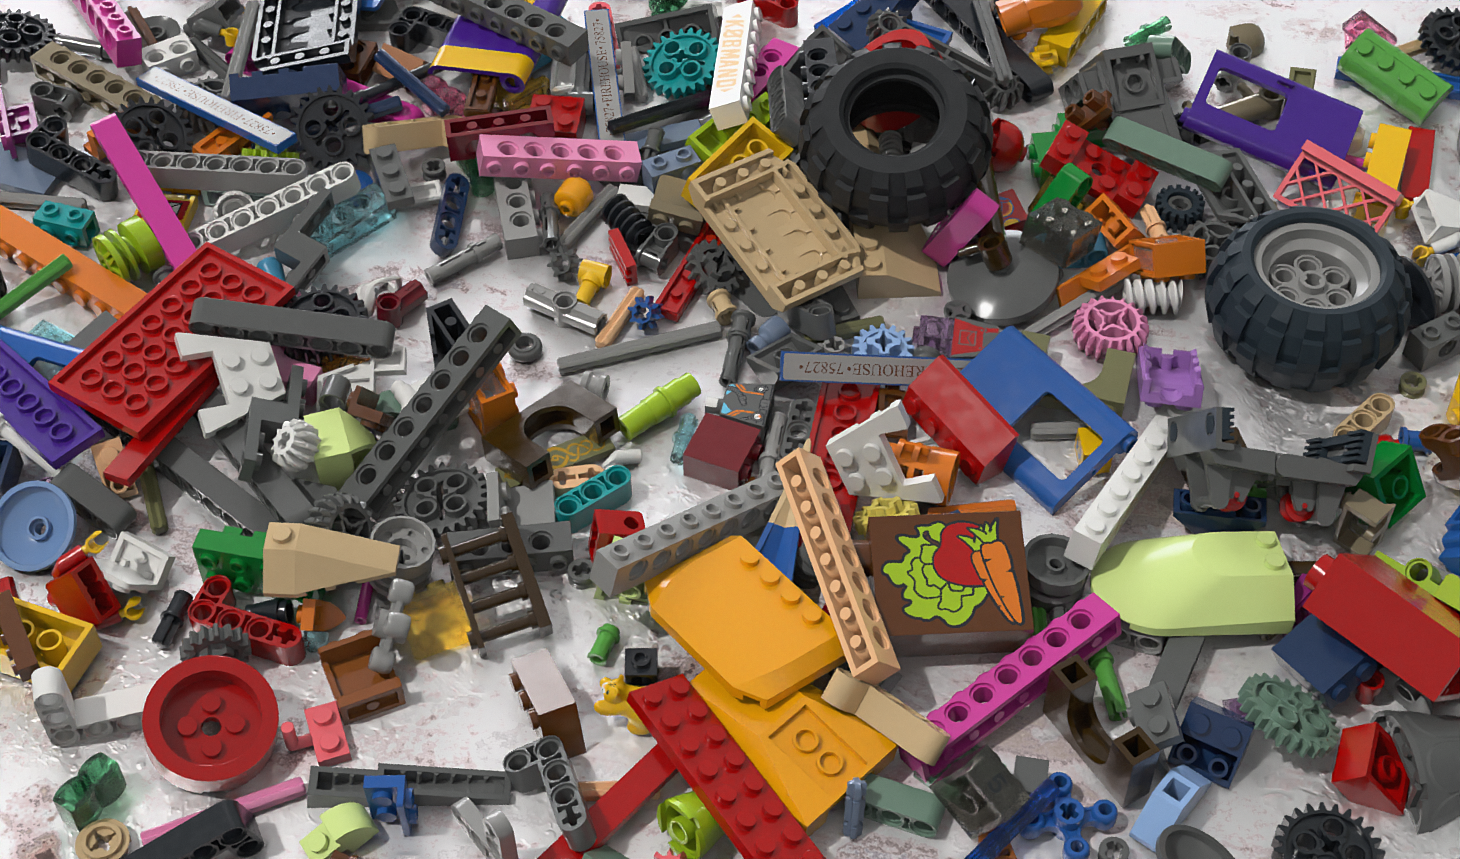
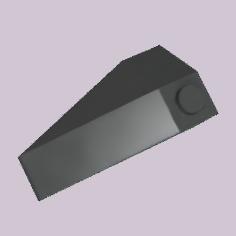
M712 3L614 24L618 46H620V42L631 41V47L636 46L640 52L655 50L653 43H662L661 36L668 39L670 38V31L678 35L681 28L684 33H687L690 28H693L694 33L699 29H702L704 35L710 32L712 38H717L718 43L721 33L717 8Z

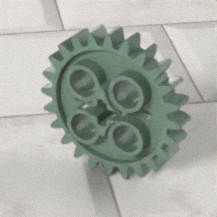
M1255 673L1253 677L1249 676L1237 693L1239 695L1237 702L1242 704L1239 709L1247 713L1245 717L1247 721L1256 724L1254 730H1262L1265 733V739L1272 738L1275 740L1277 747L1281 745L1286 746L1290 754L1293 750H1296L1302 758L1306 753L1312 759H1315L1317 755L1323 758L1325 754H1330L1340 739V736L1337 735L1340 729L1335 726L1337 720L1328 717L1331 711L1322 709V702L1314 701L1311 698V692H1303L1299 684L1296 687L1292 686L1287 678L1282 682L1275 674L1270 678L1266 673H1263L1262 676Z

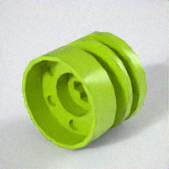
M137 215L118 224V234L114 230L108 229L104 232V235L99 234L92 238V245L101 266L130 283L131 280L135 282L140 279L139 269L143 273L149 274L165 265L164 253L157 238L149 226Z

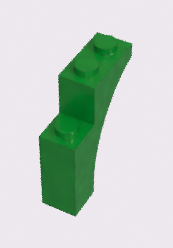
M1057 113L1056 124H1052L1051 132L1031 133L1030 144L1026 145V158L1032 162L1031 175L1033 179L1036 178L1039 189L1048 188L1054 176L1039 167L1064 124L1066 120L1065 113ZM1097 127L1093 130L1088 129L1087 132L1089 134L1086 140L1100 148L1106 147L1102 139L1108 128L1104 131L1099 130Z

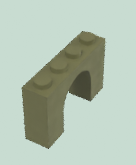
M1022 330V333L1048 355L1051 336ZM1107 348L1103 368L1099 376L1082 385L1122 418L1136 353ZM1051 394L1045 395L1036 404L1049 409L1071 412Z

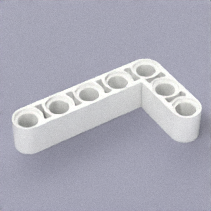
M51 666L41 667L31 675L34 707L50 742L59 747L71 746L143 729L142 715L144 704L151 688L156 683L154 681L73 700L60 669Z

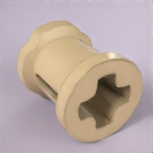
M727 289L714 290L707 297V305L714 310L715 319L720 325H730L732 323V312L738 309L732 304L731 294Z

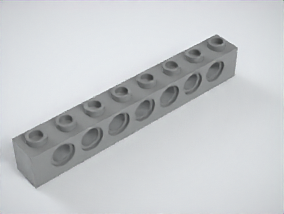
M775 470L598 549L589 579L611 598L650 580L661 572L730 535L744 536L767 525L784 490L779 473Z

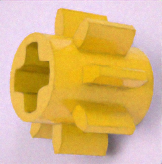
M1049 44L1035 46L1034 52H1030L1028 55L1047 75L1053 74L1052 69L1058 68L1059 59L1056 49L1050 50Z

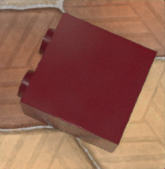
M706 412L683 453V475L728 490L742 486L744 482L746 483L751 478L753 464L755 461H758L760 454L764 450V445L761 444V429Z

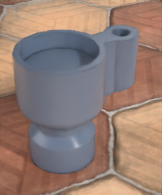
M772 315L759 327L758 335H754L746 342V347L752 354L790 334L791 330L782 318Z

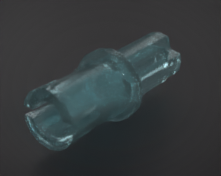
M685 413L680 417L678 430L672 436L674 446L670 461L673 464L683 465V453L699 423V420L693 414Z

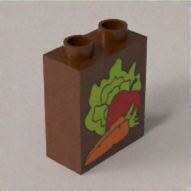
M1020 510L869 517L865 540H852L865 576L868 577V584L896 657L1015 652L1032 636L1034 625Z

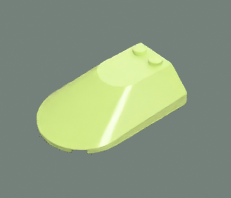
M1275 531L1208 532L1127 541L1107 549L1090 574L1091 593L1094 592L1120 614V619L1130 624L1129 629L1154 636L1288 634L1292 631L1295 623L1294 575Z

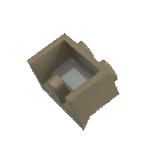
M1361 489L1354 495L1349 493L1340 504L1339 508L1342 509V512L1334 522L1333 527L1336 530L1332 541L1351 554L1370 555L1383 541L1396 504H1383V502Z

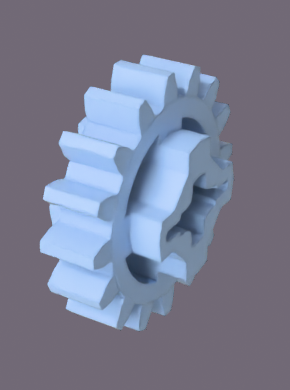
M881 324L879 329L870 325L868 332L861 329L860 336L854 337L852 354L913 356L914 346L912 345L911 337L905 338L906 331L896 332V326L894 325L890 329H886L884 324Z

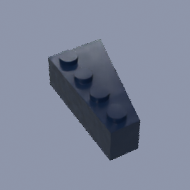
M338 63L304 66L302 71L298 72L289 68L278 69V74L263 75L262 71L251 72L252 76L239 77L238 73L229 74L231 102L261 117L270 112L273 115V121L285 120L297 115L293 109H302L303 107L299 100L303 99L308 102L310 100L308 92L317 96L318 87L322 89L323 93H327L328 85H331L334 92H337L339 86H342L345 95L348 92L347 77ZM331 105V106H329V107H327V108H335V107H338V106H336V105Z

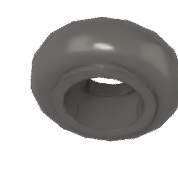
M522 333L508 353L510 357L518 362H531L540 356L543 345L540 338L536 335ZM521 346H531L529 349H519Z

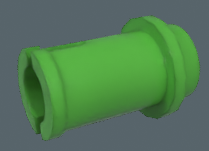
M608 623L603 624L602 627L597 629V638L587 655V658H590L589 660L599 666L606 665L614 644H618L620 641V630Z

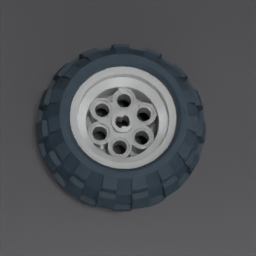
M1290 206V208L1284 210L1273 209L1251 219L1249 223H1245L1240 229L1234 230L1218 249L1217 256L1211 262L1205 288L1208 323H1212L1214 338L1221 349L1228 356L1236 358V364L1252 376L1261 377L1277 387L1304 389L1307 392H1323L1330 390L1332 386L1340 388L1351 386L1365 380L1374 368L1379 370L1400 346L1411 319L1410 309L1413 303L1409 274L1405 273L1402 259L1389 240L1379 236L1375 232V228L1360 219L1337 210L1310 206Z

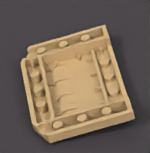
M768 148L690 181L688 189L694 206L773 309L785 312L860 277L864 267L860 263L859 243L833 210L818 197V191L811 182L807 181L796 163L789 159L783 161L773 155L774 151Z

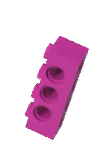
M773 37L767 45L761 48L759 58L756 59L757 71L754 72L756 83L752 87L754 97L751 98V103L768 91L767 80L772 71L779 65L786 67L800 47Z

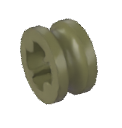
M1406 372L1400 378L1398 390L1406 398L1419 399L1425 393L1427 380L1418 372Z

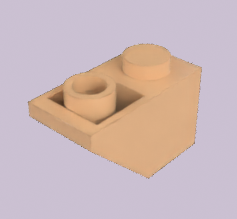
M120 436L102 440L92 445L90 448L103 485L122 499L139 494L135 482L131 487L107 480L103 473L124 449Z

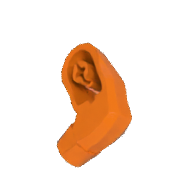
M999 0L995 2L1007 37L1012 36L1013 40H1021L1027 36V32H1032L1033 29L1061 26L1074 20L1083 8V0Z

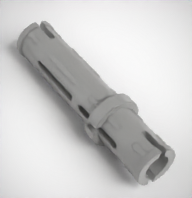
M493 233L477 243L472 242L468 244L467 248L436 265L426 268L424 275L429 284L433 286L469 265L481 263L483 258L503 249V243L500 237Z
M782 412L770 414L764 450L758 459L760 469L757 478L775 470L778 471L775 463L782 459L780 457V450L788 420L787 415Z

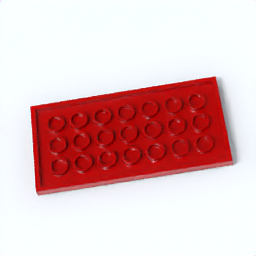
M206 241L49 380V388L65 399L141 440L216 370L212 357L181 362L175 344V333L194 334L189 330L188 326L193 302L196 298L207 297L283 307L296 295L295 288L285 281Z

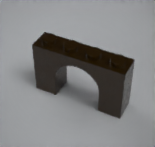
M569 380L483 435L481 441L485 459L532 490L554 475L550 452L533 442L532 440L535 437L553 429H571L599 445L620 431L617 407L576 382Z
M1077 653L1050 669L1043 713L1119 805L1124 808L1149 793L1160 749L1140 726L1115 740L1108 736L1094 708L1093 697L1098 677Z

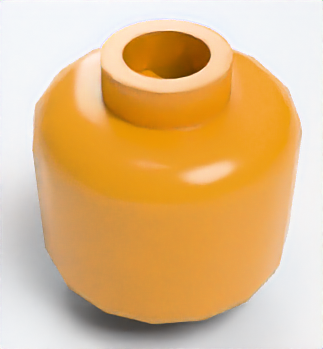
M567 178L556 191L554 201L559 207L561 214L578 217L592 202L594 197L591 185L583 178Z

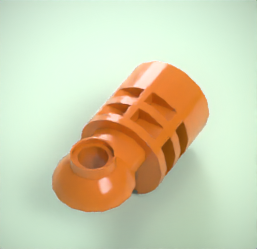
M902 438L898 444L889 442L906 479L935 473L945 496L942 503L930 504L947 507L951 501L957 479L960 452L937 446H926L924 443L919 442L913 443Z

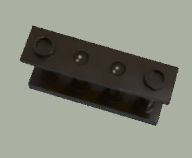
M512 511L500 515L502 526L497 527L498 531L452 546L445 533L440 535L443 545L437 547L443 565L449 563L471 627V631L466 632L471 649L478 648L481 658L487 656L484 646L485 642L531 627L532 630L538 628L541 638L553 634L552 623ZM501 542L503 545L509 544L512 554L507 555V559L460 574L455 560L456 557ZM511 570L512 573L519 572L522 582L517 583V587L473 602L469 601L464 586ZM518 599L529 601L532 610L527 611V615L479 631L474 614Z

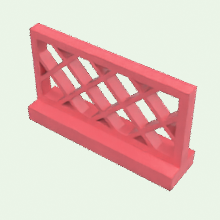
M1307 139L1301 148L1302 152L1274 193L1273 198L1290 207L1299 206L1295 204L1302 202L1303 206H1307V200L1321 197L1323 208L1326 209L1325 196L1341 192L1343 206L1333 208V210L1345 211V214L1349 215L1348 209L1364 206L1367 220L1363 221L1372 226L1373 222H1377L1374 228L1378 234L1396 206L1399 207L1403 201L1404 196L1402 193ZM1306 159L1314 164L1316 174L1301 178L1299 168ZM1319 167L1325 170L1326 172L1320 173ZM1330 175L1336 176L1339 188L1324 191L1321 178ZM1317 179L1320 193L1305 196L1302 182ZM1342 180L1349 185L1343 186ZM1299 185L1300 198L1289 200L1282 196L1288 186ZM1354 188L1360 190L1363 201L1347 205L1344 191ZM1365 194L1369 195L1373 199L1366 200ZM1381 202L1388 206L1382 216L1370 218L1368 204Z

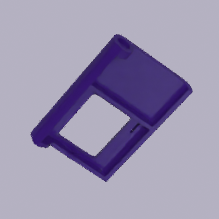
M1216 49L1191 108H1184L1179 122L1183 123L1182 129L1229 149L1240 148L1244 155L1288 173L1302 152L1301 148L1307 139L1345 160L1364 110ZM1219 71L1230 73L1286 98V104L1275 130L1263 128L1211 106L1206 102ZM1305 159L1299 168L1301 178L1316 174L1314 164ZM1319 167L1320 173L1326 172L1325 170ZM1334 175L1322 177L1323 189L1331 190L1337 177ZM1317 179L1307 181L1316 186H1319Z

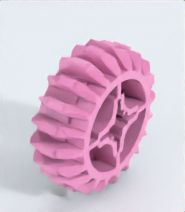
M1102 295L1098 301L1091 298L1088 303H1082V306L1074 315L1071 328L1073 342L1077 343L1078 350H1085L1086 357L1094 355L1096 361L1100 358L1105 359L1107 348L1136 353L1137 356L1138 347L1143 346V343L1147 344L1150 331L1147 317L1143 315V309H1136L1135 302L1127 304L1125 298L1115 300L1114 296H1112L1110 299H1105Z

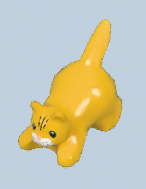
M622 674L613 680L607 677L602 678L599 684L604 700L595 702L593 706L595 711L604 716H624L628 719L627 729L632 734H649L648 729L626 701L629 692L645 686L638 687L626 684Z

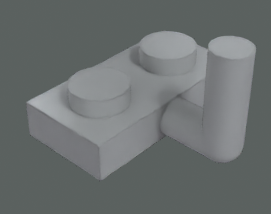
M631 41L620 42V49H615L616 65H621V69L616 70L619 90H623V97H631L635 94Z

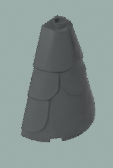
M1392 710L1379 711L1374 714L1370 722H1378L1392 737L1413 787L1405 806L1417 834L1432 832L1459 817L1460 717Z

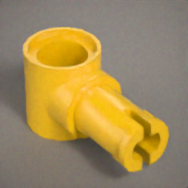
M587 259L582 260L578 270V283L580 287L576 294L577 301L590 306L595 293H598L600 288L606 289L609 286L612 276L611 265Z

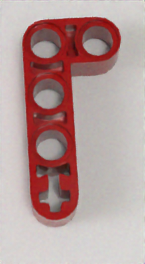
M215 575L208 578L188 608V617L192 629L197 633L200 631V626L210 629L214 623H217L219 628L224 627L226 624H231V630L241 627L242 633H248L253 656L286 666L298 665L306 657L307 653L301 630L292 624L235 608L236 598L230 580L224 575Z

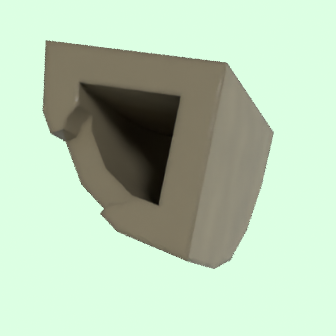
M1253 23L1230 26L1226 47L1229 50L1230 46L1235 43L1247 44L1252 49L1251 58H1254L1264 50L1265 37L1260 27Z

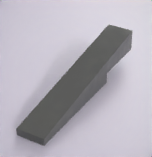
M378 763V770L311 766L307 792V808H333L349 802L359 803L364 807H368L363 789L364 776L405 775L408 788H414V804L418 806H451L465 796L474 805H509L511 781L505 771L387 763Z

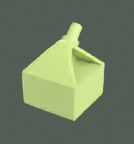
M338 407L303 416L305 422L319 430L318 437L321 439V442L317 446L319 452L314 456L320 484L334 486L337 491L342 488L345 481L353 474L364 457L377 443L374 435L365 426L360 425L358 420Z

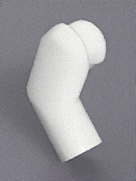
M615 450L602 464V468L606 470L614 465L640 464L642 461L641 450Z

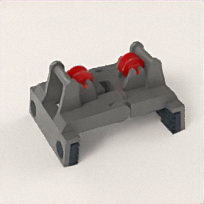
M1213 407L1168 419L1167 458L1174 459L1178 470L1187 472L1190 504L1193 510L1203 512L1210 507L1224 512L1239 510L1244 506L1253 484H1256L1257 488H1274L1282 517L1289 522H1295L1299 528L1304 529L1314 524L1329 526L1334 522L1335 514L1345 488L1356 486L1363 475L1371 474L1379 437L1377 433L1360 429L1329 438L1318 437L1308 439L1305 443L1309 444V446L1304 447V450H1308V452H1304L1303 456L1241 447L1242 444L1225 443L1224 441L1234 440V436H1230V433H1234V429H1230V426H1234V422H1230V419H1234V415H1230V412H1234V408Z

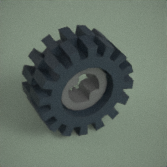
M1177 184L1176 188L1173 185H1169L1167 189L1162 188L1160 193L1158 192L1154 207L1160 219L1166 223V231L1171 228L1172 233H1177V230H1180L1182 234L1189 224L1194 225L1197 220L1202 221L1205 207L1202 194L1198 195L1196 189L1190 191L1191 187L1187 185L1183 189L1181 184Z

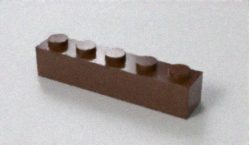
M6 590L0 593V631H3L0 637L3 645H8L9 647L5 651L9 661L14 660L15 664H12L11 667L15 676L20 675L22 682L31 679L32 673L39 669L40 666L10 590Z

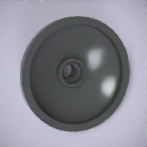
M1171 825L1164 829L1156 840L1155 850L1157 859H1235L1212 836L1187 825Z

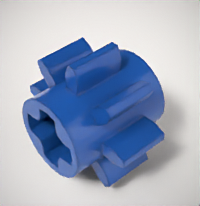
M647 296L645 301L642 297H636L635 301L637 304L634 307H628V310L632 311V318L629 321L639 323V330H645L647 324L651 329L657 328L656 321L665 317L661 314L660 310L663 303H654V296ZM646 308H648L649 312L646 314L645 318L643 314L646 312Z

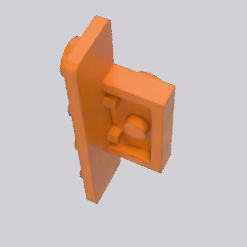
M270 112L262 116L273 122V115ZM220 126L193 145L192 153L238 155L242 152V148H251L252 141Z
M1129 244L1057 286L1056 294L1059 307L1061 308L1089 290L1102 292L1140 269V259L1129 255Z

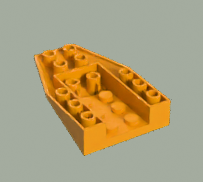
M705 669L690 681L697 693L809 837L826 822L829 811L847 795V782L852 780L853 777H859L860 780H864L870 773L878 775L894 760L899 745L855 714L840 710L823 700L821 696L824 691L811 684L804 686L765 709L760 707V701L746 696L741 700L732 696Z

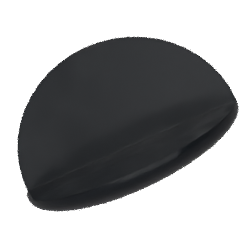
M1400 256L1405 273L1409 274L1413 303L1410 309L1411 319L1408 326L1419 327L1436 319L1437 305L1434 290L1421 267L1410 258Z

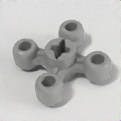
M400 578L392 580L387 596L391 602L389 610L379 608L375 617L372 636L381 638L379 646L373 648L368 662V668L374 672L389 674L392 671L396 653L392 650L394 642L404 644L411 625V616L402 612L404 606L410 604L415 590V585L408 580Z

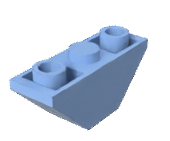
M1184 764L1170 769L1152 792L1132 827L1129 836L1156 853L1155 846L1158 836L1171 825H1181L1210 788L1212 782Z

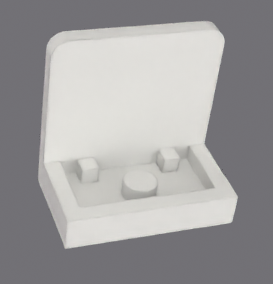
M121 531L110 559H95L103 573L104 579L112 582V588L123 593H130L131 590L148 593L149 590L162 591L176 556L128 531Z

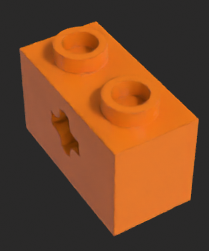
M1104 193L1083 211L1117 250L1129 244L1131 239L1147 238L1122 209Z

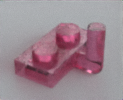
M1362 9L1342 23L1345 50L1368 28L1375 31V33L1391 44H1397V37Z

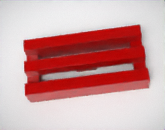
M618 228L608 230L610 237L608 238L609 250L627 287L638 284L637 264Z

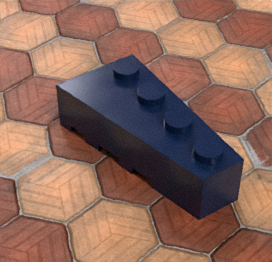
M858 0L832 22L828 29L854 52L869 44V36L866 35L867 22L869 17L875 14L878 9L885 11L889 7L891 12L899 10V16H908L920 0Z

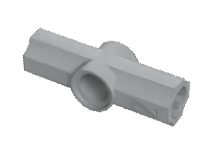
M531 283L523 297V304L553 317L554 323L562 328L574 326L590 334L598 335L608 320L607 313L577 301L576 295L571 291L555 292L539 284Z

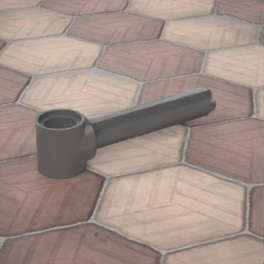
M588 51L577 60L575 88L571 92H567V97L585 98L586 115H594L593 92L590 90L591 72Z

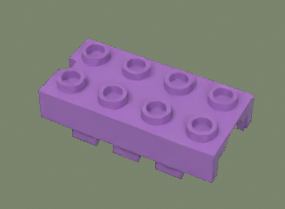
M1143 343V346L1138 347L1136 374L1140 402H1145L1146 405L1151 407H1162L1163 404L1175 405V408L1184 411L1201 408L1204 385L1196 349L1191 351L1173 349V355L1162 354V348L1149 347L1145 343Z

